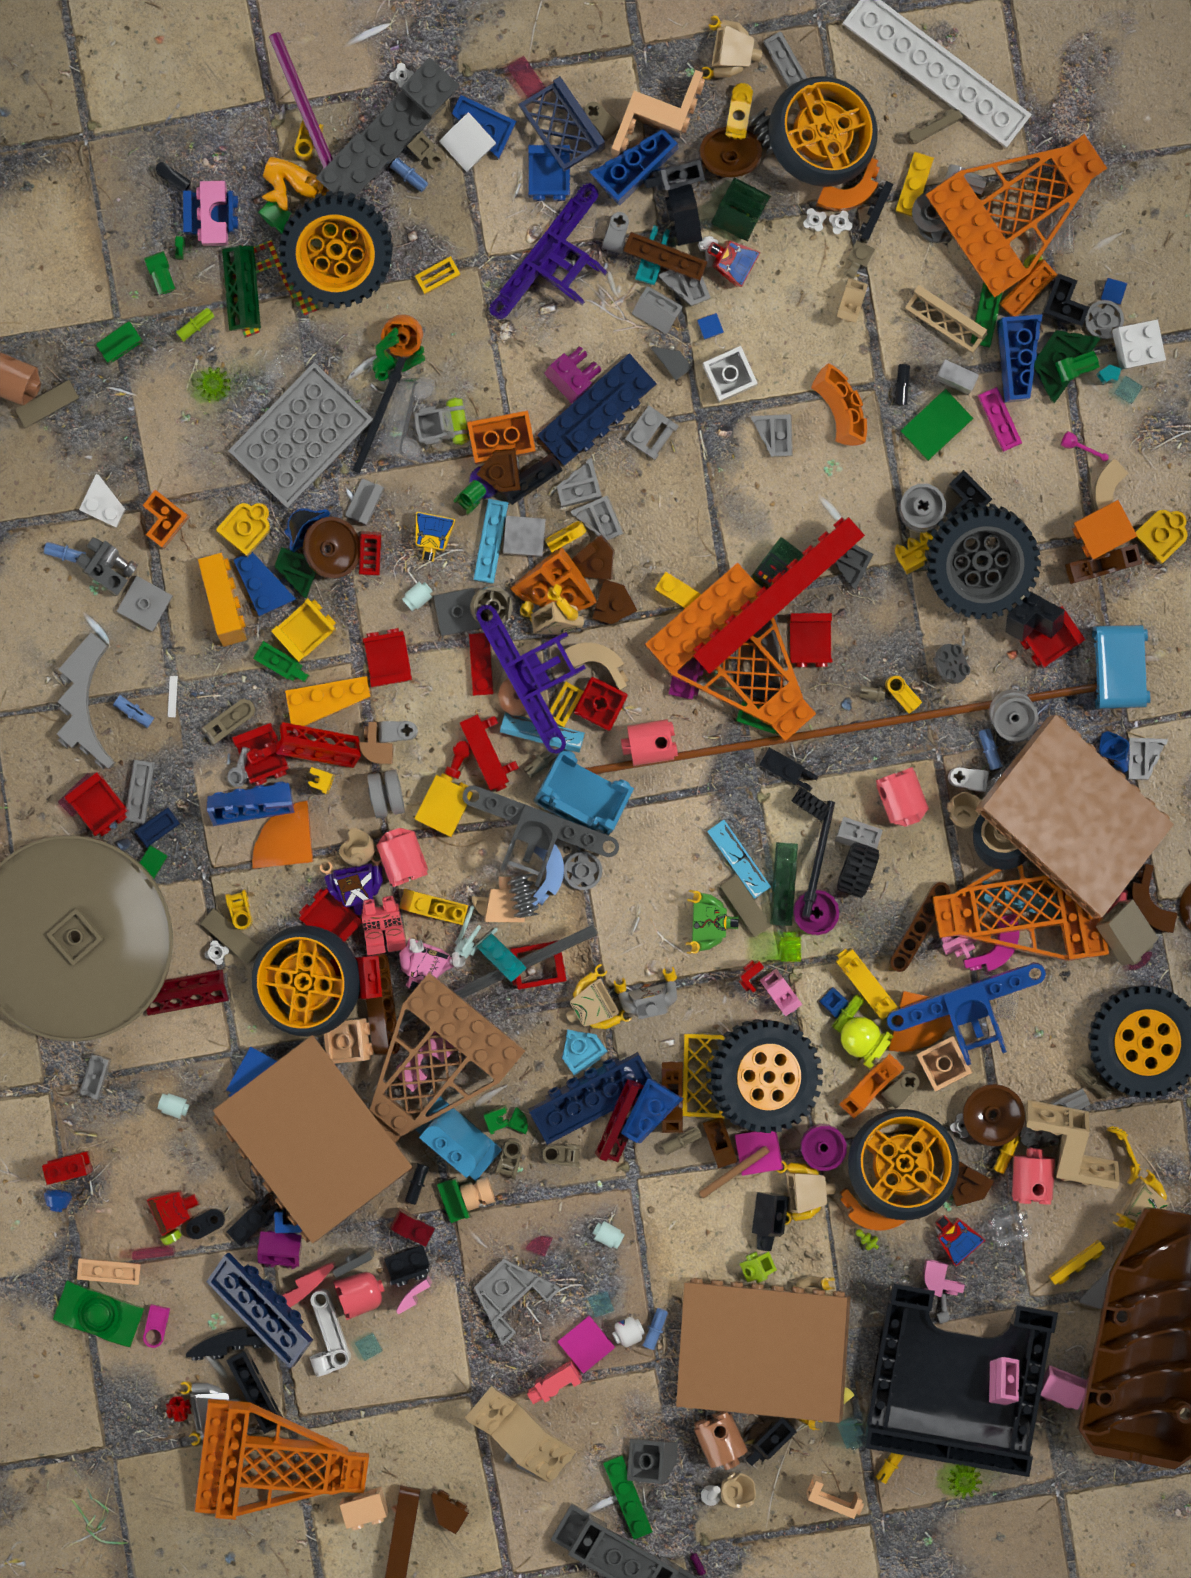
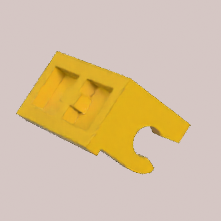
M311 767L310 773L319 776V778L316 777V782L309 781L308 784L311 787L322 790V793L329 794L335 774Z

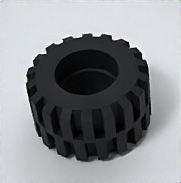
M854 842L843 864L837 883L838 890L858 898L864 897L878 863L879 850Z

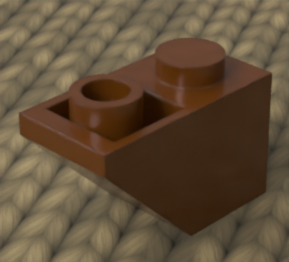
M434 1489L431 1497L438 1524L457 1534L469 1514L467 1505L460 1500L455 1502L450 1499V1495L442 1489L438 1491Z

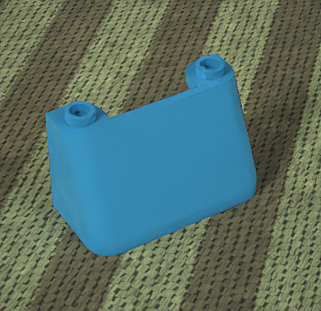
M1143 625L1092 627V638L1097 641V643H1094L1096 653V693H1099L1097 699H1095V710L1145 708L1147 703L1151 701L1150 691H1147L1145 641H1148V630L1144 629Z
M563 750L556 757L534 798V802L560 818L609 836L615 829L634 788L625 780L620 779L611 783L578 765V760L573 752Z

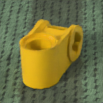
M302 120L294 149L300 160L308 161L313 158L316 149ZM320 124V130L323 132L324 125ZM302 146L310 147L307 154H301L299 149Z
M246 889L232 895L225 894L234 926L240 930L250 928L253 918ZM240 915H246L248 918V923L245 926H240L237 922Z

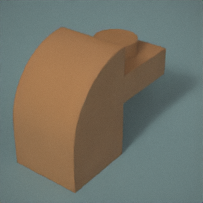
M368 722V726L364 727V738H368V742H359L362 754L374 763L393 764V743H377L378 722Z

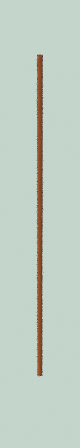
M1097 683L1027 694L1032 702L1095 692ZM993 700L798 732L793 734L787 741H784L781 736H774L678 752V756H675L674 760L633 766V761L630 760L585 769L595 774H602L987 710L990 708Z

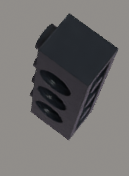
M245 1348L228 1357L226 1362L247 1402L283 1417L248 1349ZM253 1413L264 1434L276 1428L277 1423Z

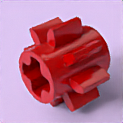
M183 1396L173 1397L166 1404L168 1418L173 1417L175 1422L184 1421L188 1418L189 1414H192L189 1399L184 1401Z

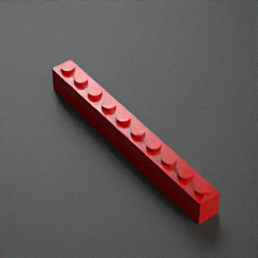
M841 517L833 524L835 529L832 532H824L818 538L820 542L815 547L812 545L807 547L802 552L804 556L799 561L795 558L786 566L789 569L783 575L779 572L771 580L773 584L768 589L765 586L755 594L757 598L752 603L748 600L740 607L741 613L737 616L732 614L724 621L726 626L723 629H715L709 635L711 639L706 644L702 641L693 649L696 653L692 656L708 674L714 671L865 536L849 517L845 520Z

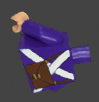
M372 857L373 867L372 864H365L360 867L355 866L334 870L333 864L328 862L330 865L328 871H324V867L321 864L320 870L326 875L324 878L329 893L337 901L342 902L344 907L354 906L355 914H362L363 901L373 899V896L378 894L382 885L383 870L382 866H380L382 860L376 862Z

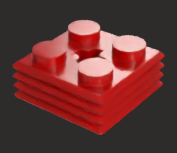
M591 677L574 710V714L610 731L628 694L595 677ZM601 698H604V703L607 705L606 708L597 709L595 701H600Z

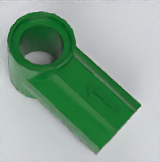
M164 251L145 257L147 269L153 277L158 294L163 295L176 290Z
M1094 351L1075 358L1069 357L1055 363L1062 383L1100 367Z

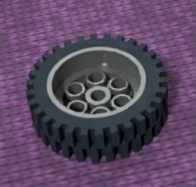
M978 503V507L968 504L967 510L959 507L956 509V515L953 516L950 512L946 515L948 520L945 523L942 520L938 523L940 527L938 531L933 529L931 533L934 537L933 540L928 539L927 546L929 550H925L927 561L924 562L930 584L945 605L949 608L952 607L954 612L958 614L962 612L965 617L970 618V615H973L975 619H981V615H984L986 619H992L993 613H996L998 617L1003 616L1002 610L1005 609L1010 613L1014 609L1012 607L1013 604L1017 603L1020 606L1024 603L1021 600L1023 595L1027 598L1030 596L1029 587L1035 588L1036 586L1034 577L1039 578L1040 572L1037 566H1041V560L1038 558L1040 550L1036 546L1037 541L1025 523L1015 513L1009 512L1005 507L1000 506L998 508L992 503H989V506H986L984 503ZM989 537H995L993 544H986ZM974 538L975 543L972 546H966V541ZM1000 554H1006V558L1003 561H997V557ZM980 555H985V556H986V559H985L984 562H982V563H977V562H976L977 558H978ZM959 557H965L963 564H956V560ZM990 572H996L994 579H987ZM969 574H976V577L973 581H967V576Z

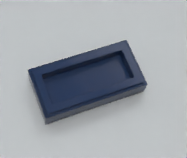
M168 807L135 830V832L147 848L180 825V822Z

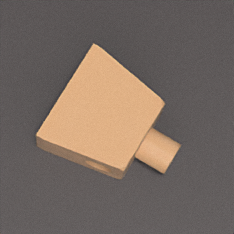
M499 877V889H490L484 922H525V918L514 917V914L518 913L519 910L512 909L517 902L511 901V898L516 896V894L509 893L511 885H508L507 882L511 880V877Z

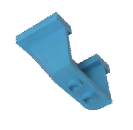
M440 1096L425 1115L428 1117L450 1104ZM455 1108L415 1129L421 1134L419 1138L462 1175L466 1178L470 1176L475 1181L502 1151L499 1145Z

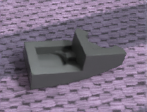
M657 346L651 347L652 351L675 380L692 368L679 350Z

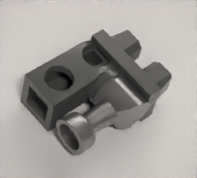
M92 537L87 547L94 551L95 554L92 558H89L81 553L76 563L84 569L83 573L98 582L114 596H118L128 580L111 568L114 564L124 569L123 574L129 578L138 564L134 561L128 563L107 541L102 542Z

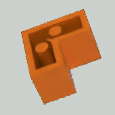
M154 490L142 505L159 518L146 535L164 549L190 518V516L157 490Z

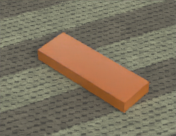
M1042 259L999 304L1011 317L1018 316L1056 277L1057 273Z

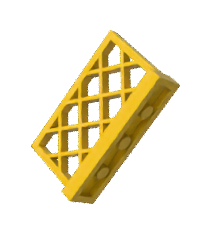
M684 1034L683 1116L725 1118L721 1115L723 1112L720 1110L719 1113H711L706 1105L712 1101L711 1098L703 1104L696 1097L703 1088L709 1094H712L706 1086L707 1083L711 1082V1079L704 1084L696 1076L703 1068L711 1072V1069L707 1066L708 1061L704 1063L697 1054L704 1047L711 1053L712 1049L707 1044L712 1039L724 1040L725 1037L723 1035ZM689 1038H697L703 1045L694 1052L689 1047ZM694 1057L702 1064L695 1073L689 1068V1061ZM693 1078L702 1085L695 1093L688 1088V1082ZM694 1098L701 1108L697 1112H688V1103Z

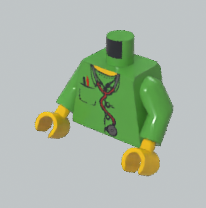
M689 890V892L694 894L693 899H687L688 902L693 903L692 941L686 942V945L692 946V950L687 952V954H696L699 951L710 950L720 944L723 938L726 937V929H738L739 917H727V908H724L723 902L713 895Z

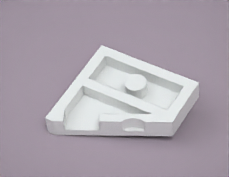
M97 474L79 508L80 511L116 528L126 510Z

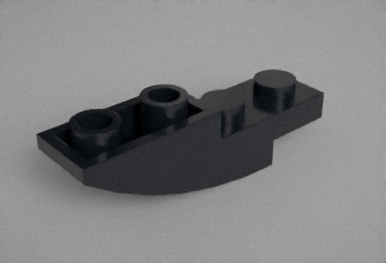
M248 1326L237 1327L203 1339L186 1352V1358L191 1357L192 1361L203 1360L204 1356H212V1359H223L224 1355L229 1353L230 1346H232V1350L244 1349L245 1345H252V1348H264L265 1343L257 1334H248Z

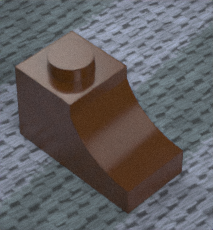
M723 1118L704 1122L703 1126L718 1169L738 1162Z

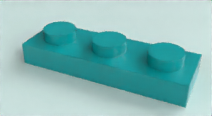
M492 933L476 946L510 982L527 969Z

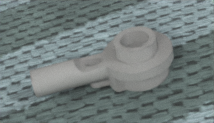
M242 748L237 767H233L228 772V781L235 787H241L247 782L248 775L244 768L248 759L246 754L250 752V748Z

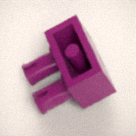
M580 346L569 356L563 353L544 372L545 376L571 404L587 391L592 384L590 380L601 372L600 366L595 368L597 363L594 361L582 372L576 366L588 356L586 351L581 353L583 348Z
M260 1231L257 1252L258 1263L264 1264L268 1268L269 1264H271V1268L276 1265H283L287 1269L291 1266V1270L299 1267L302 1236L296 1233L286 1234L275 1233V1231Z

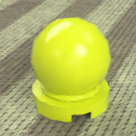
M866 1017L850 1019L841 1031L843 1048L855 1057H864L863 1064L869 1069L874 1066L872 1062L876 1057L879 1059L891 1043L888 1040L894 1037L887 1031L884 1034L880 1033L879 1027Z

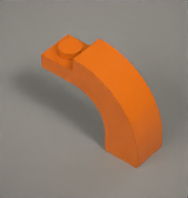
M871 159L862 180L853 188L843 190L833 186L823 187L816 206L830 211L842 212L855 209L864 204L872 196L878 185V182L871 180V178L876 179L879 172L878 160Z
M888 1054L863 1076L839 1105L850 1116L855 1118L891 1080L902 1072L904 1067L891 1054Z
M847 1188L840 1192L843 1196L840 1199L847 1209L849 1207L853 1208L847 1215L864 1228L877 1231L889 1230L907 1221L887 1218L862 1207ZM898 1198L894 1202H892L894 1204L903 1205Z

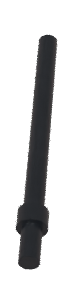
M399 356L394 370L390 371L388 376L389 382L352 471L360 473L395 386L401 380V372L407 360L406 358Z
M827 801V805L831 808L823 819L808 891L805 892L803 899L805 905L802 917L807 919L810 918L813 904L816 903V889L834 812V801Z

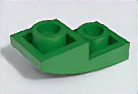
M267 201L258 211L260 216L271 227H275L281 234L283 233L284 226L291 215L288 210L281 209L277 202Z

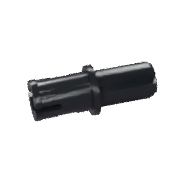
M908 364L898 365L897 383L894 385L896 386L895 405H908V389L911 387L909 384L910 365Z
M417 1163L413 1178L409 1181L411 1184L405 1202L413 1205L417 1204L421 1189L425 1187L423 1183L430 1167Z

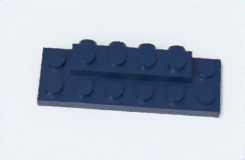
M629 353L537 436L556 458L566 466L581 451L587 452L595 445L593 441L598 436L603 438L610 431L608 427L613 423L619 424L625 418L624 413L626 411L636 409L641 404L639 400L655 387L657 383Z
M638 1052L621 1061L618 1058L615 1060L613 1058L607 1059L603 1062L602 1067L588 1069L583 1077L579 1079L573 1077L566 1082L567 1085L561 1088H551L548 1091V1095L545 1096L546 1100L528 1109L547 1145L612 1112L627 1079L644 1085L647 1079H652ZM642 1089L638 1090L635 1099L639 1097Z
M230 1252L225 1254L206 1282L291 1369L297 1364L314 1340L301 1327L304 1323L301 1319V1314L297 1310L291 1309L286 1304L287 1299L282 1295H278L273 1290V1285L258 1275L259 1271L256 1267L249 1264L243 1267Z

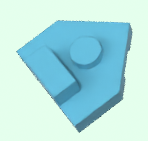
M567 1030L562 1059L575 1076L580 1071H585L601 1059L600 1057L608 1052L596 1034Z

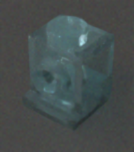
M856 1416L836 1423L846 1449L851 1448V1450H855L863 1446L860 1437H863V1433L859 1425L855 1426V1423L858 1422Z

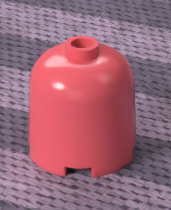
M361 1272L333 1281L346 1320L374 1310L382 1302L381 1292L385 1291L382 1281H377L370 1272Z

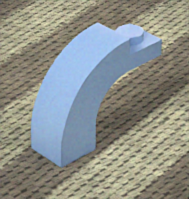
M554 844L546 866V879L533 896L537 898V901L532 903L533 905L539 903L542 906L549 897L546 894L549 890L552 894L556 895L562 884L564 863L556 844ZM536 846L534 853L544 861L548 850Z

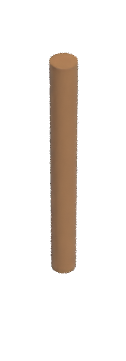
M767 1146L762 1147L699 1192L701 1197H707L770 1152Z

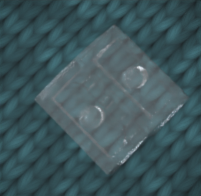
M1065 211L1052 212L1037 223V228L1045 240ZM1072 211L1043 254L1074 253ZM1043 212L1033 213L1032 220ZM1029 228L1030 255L1037 254L1043 243L1034 229Z

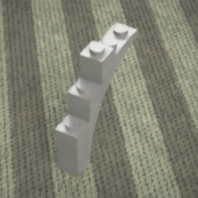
M91 632L58 669L62 672L60 676L67 683L73 682V685L57 701L61 705L59 709L67 716L70 714L73 716L59 730L57 735L60 737L58 741L66 748L69 746L75 748L80 743L81 746L79 748L85 754L89 755L91 753L97 758L95 762L102 769L105 767L111 769L116 762L107 754L97 739L89 712V689L92 676L99 660L109 646Z

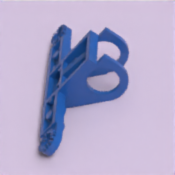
M1033 962L891 1011L887 1017V1024L894 1031H902L949 1014L967 1066L971 1065L968 1050L997 1040L1002 1053H1007L990 1000L1041 983L1046 976L1045 969L1041 964ZM1033 968L1041 971V975L1037 979H1033L1029 975L1030 970ZM895 1015H900L903 1018V1023L899 1026L894 1025L891 1021ZM990 1016L996 1035L966 1045L959 1026L971 1022L976 1037L980 1038L984 1035L978 1019Z

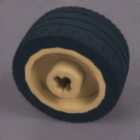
M981 814L979 815L973 829V844L980 859L986 865L1000 870H1010L1024 864L1028 858Z

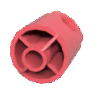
M668 719L628 725L629 738L621 739L623 755H632L633 766L674 760V757L678 756L676 743L671 740V736H675L673 723L668 722ZM658 737L666 738V742L663 745L655 743Z
M913 767L876 780V786L890 823L906 827L920 822L927 810H929Z
M397 828L386 832L382 836L376 847L389 883H392L393 887L409 882L408 877L415 880L428 875V867L415 831Z
M1027 1148L1026 1155H1014L1013 1201L1031 1204L1033 1200V1202H1039V1204H1051L1054 1189L1055 1158L1043 1156V1149Z

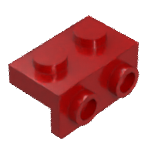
M753 960L749 961L743 967L745 971L739 975L741 978L739 983L747 992L749 990L753 993L756 991L749 980L765 968L759 960L755 962Z

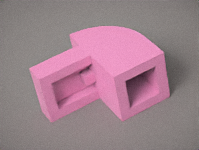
M774 969L760 979L762 985L785 1016L794 1012L802 1005L777 969Z
M926 1259L923 1279L929 1290H935L934 1295L941 1297L943 1289L946 1290L945 1293L951 1295H958V1292H964V1283L945 1279L948 1266L946 1262Z

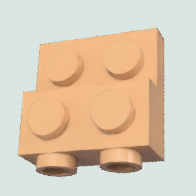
M367 1018L345 1020L337 1028L324 1034L325 1050L334 1064L371 1059L374 1051L372 1043H369L370 1027Z

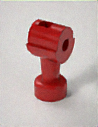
M459 741L455 747L453 746L454 757L451 767L447 766L445 768L444 774L456 779L460 778L461 771L458 769L464 758L470 755V745L466 741Z

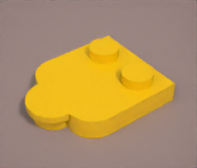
M241 503L217 527L216 532L248 557L270 531V524L267 520L269 510L261 503H256L252 506L247 503Z
M1159 510L1136 531L1137 537L1135 538L1162 564L1186 541L1188 536L1187 530L1184 528L1186 526V517L1180 511L1170 513L1167 510Z

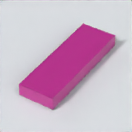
M995 387L978 395L1002 451H1007L1022 444L998 388Z

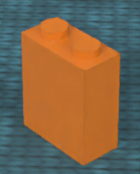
M1119 500L1074 522V528H1072L1076 539L1081 538L1084 544L1081 548L1087 558L1091 557L1092 560L1137 537Z

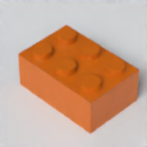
M528 411L467 422L475 465L485 463L495 450L515 448L517 457L536 453Z

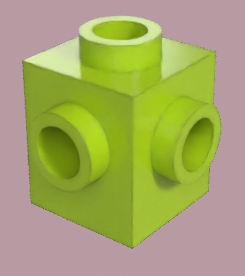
M769 1251L761 1254L753 1252L745 1256V1261L739 1263L747 1283L755 1280L756 1283H760L768 1279V1275L777 1271Z

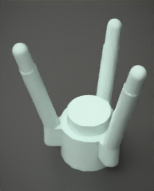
M473 905L470 907L459 936L454 942L456 944L454 951L466 959L469 955H474L478 949L476 947L491 933L494 935L498 931V928H494L475 946L472 941L481 929L480 925L476 927L469 938H463L474 910Z

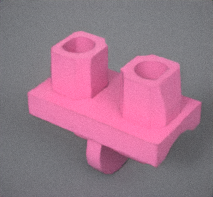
M954 936L942 938V947L946 955L954 952L956 957L964 954L966 959L971 957L969 951L975 949L973 942L977 940L964 937L954 938Z

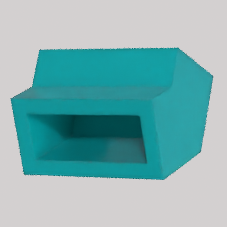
M1108 365L1096 375L1103 385L1108 381L1116 383L1122 368Z

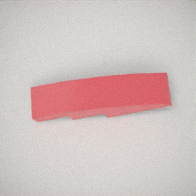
M334 1261L296 1278L295 1282L298 1287L281 1294L287 1299L286 1304L291 1308L305 1298L334 1268Z

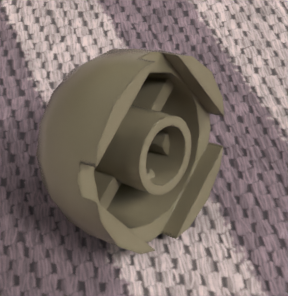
M494 586L483 587L473 595L470 603L471 614L477 622V611L483 605L494 607L503 623L506 620L508 621L513 610L512 600L506 591ZM489 609L483 610L481 613V618L484 621H490L493 617V613Z

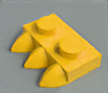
M928 532L920 533L921 543L914 538H908V550L902 545H896L895 554L906 575L925 565L924 561H927L925 550H929L927 542L928 539L933 540L932 535Z

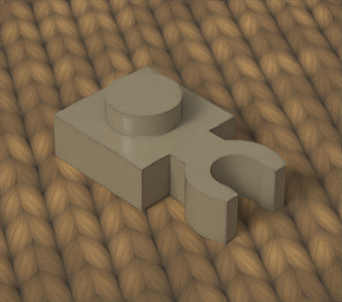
M422 131L407 145L421 161L426 157L428 164L432 168L436 167L432 163L433 157L437 156L440 160H443V156L440 153L432 151L436 145Z

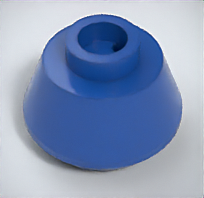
M48 1189L44 1193L46 1206L50 1207V1211L62 1212V1209L67 1208L72 1199L71 1193L64 1190Z

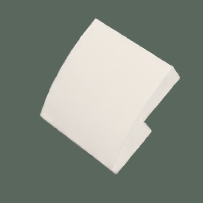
M469 112L439 141L466 172L497 144Z

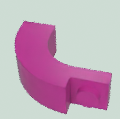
M1012 913L1001 918L1012 924L1017 915ZM1018 920L1014 926H1019ZM1000 921L996 924L997 929L1007 927ZM1020 931L998 934L997 940L1018 944ZM995 945L986 954L963 959L964 968H970V971L981 969L982 964H985L986 971L994 970L1007 962L1015 949Z

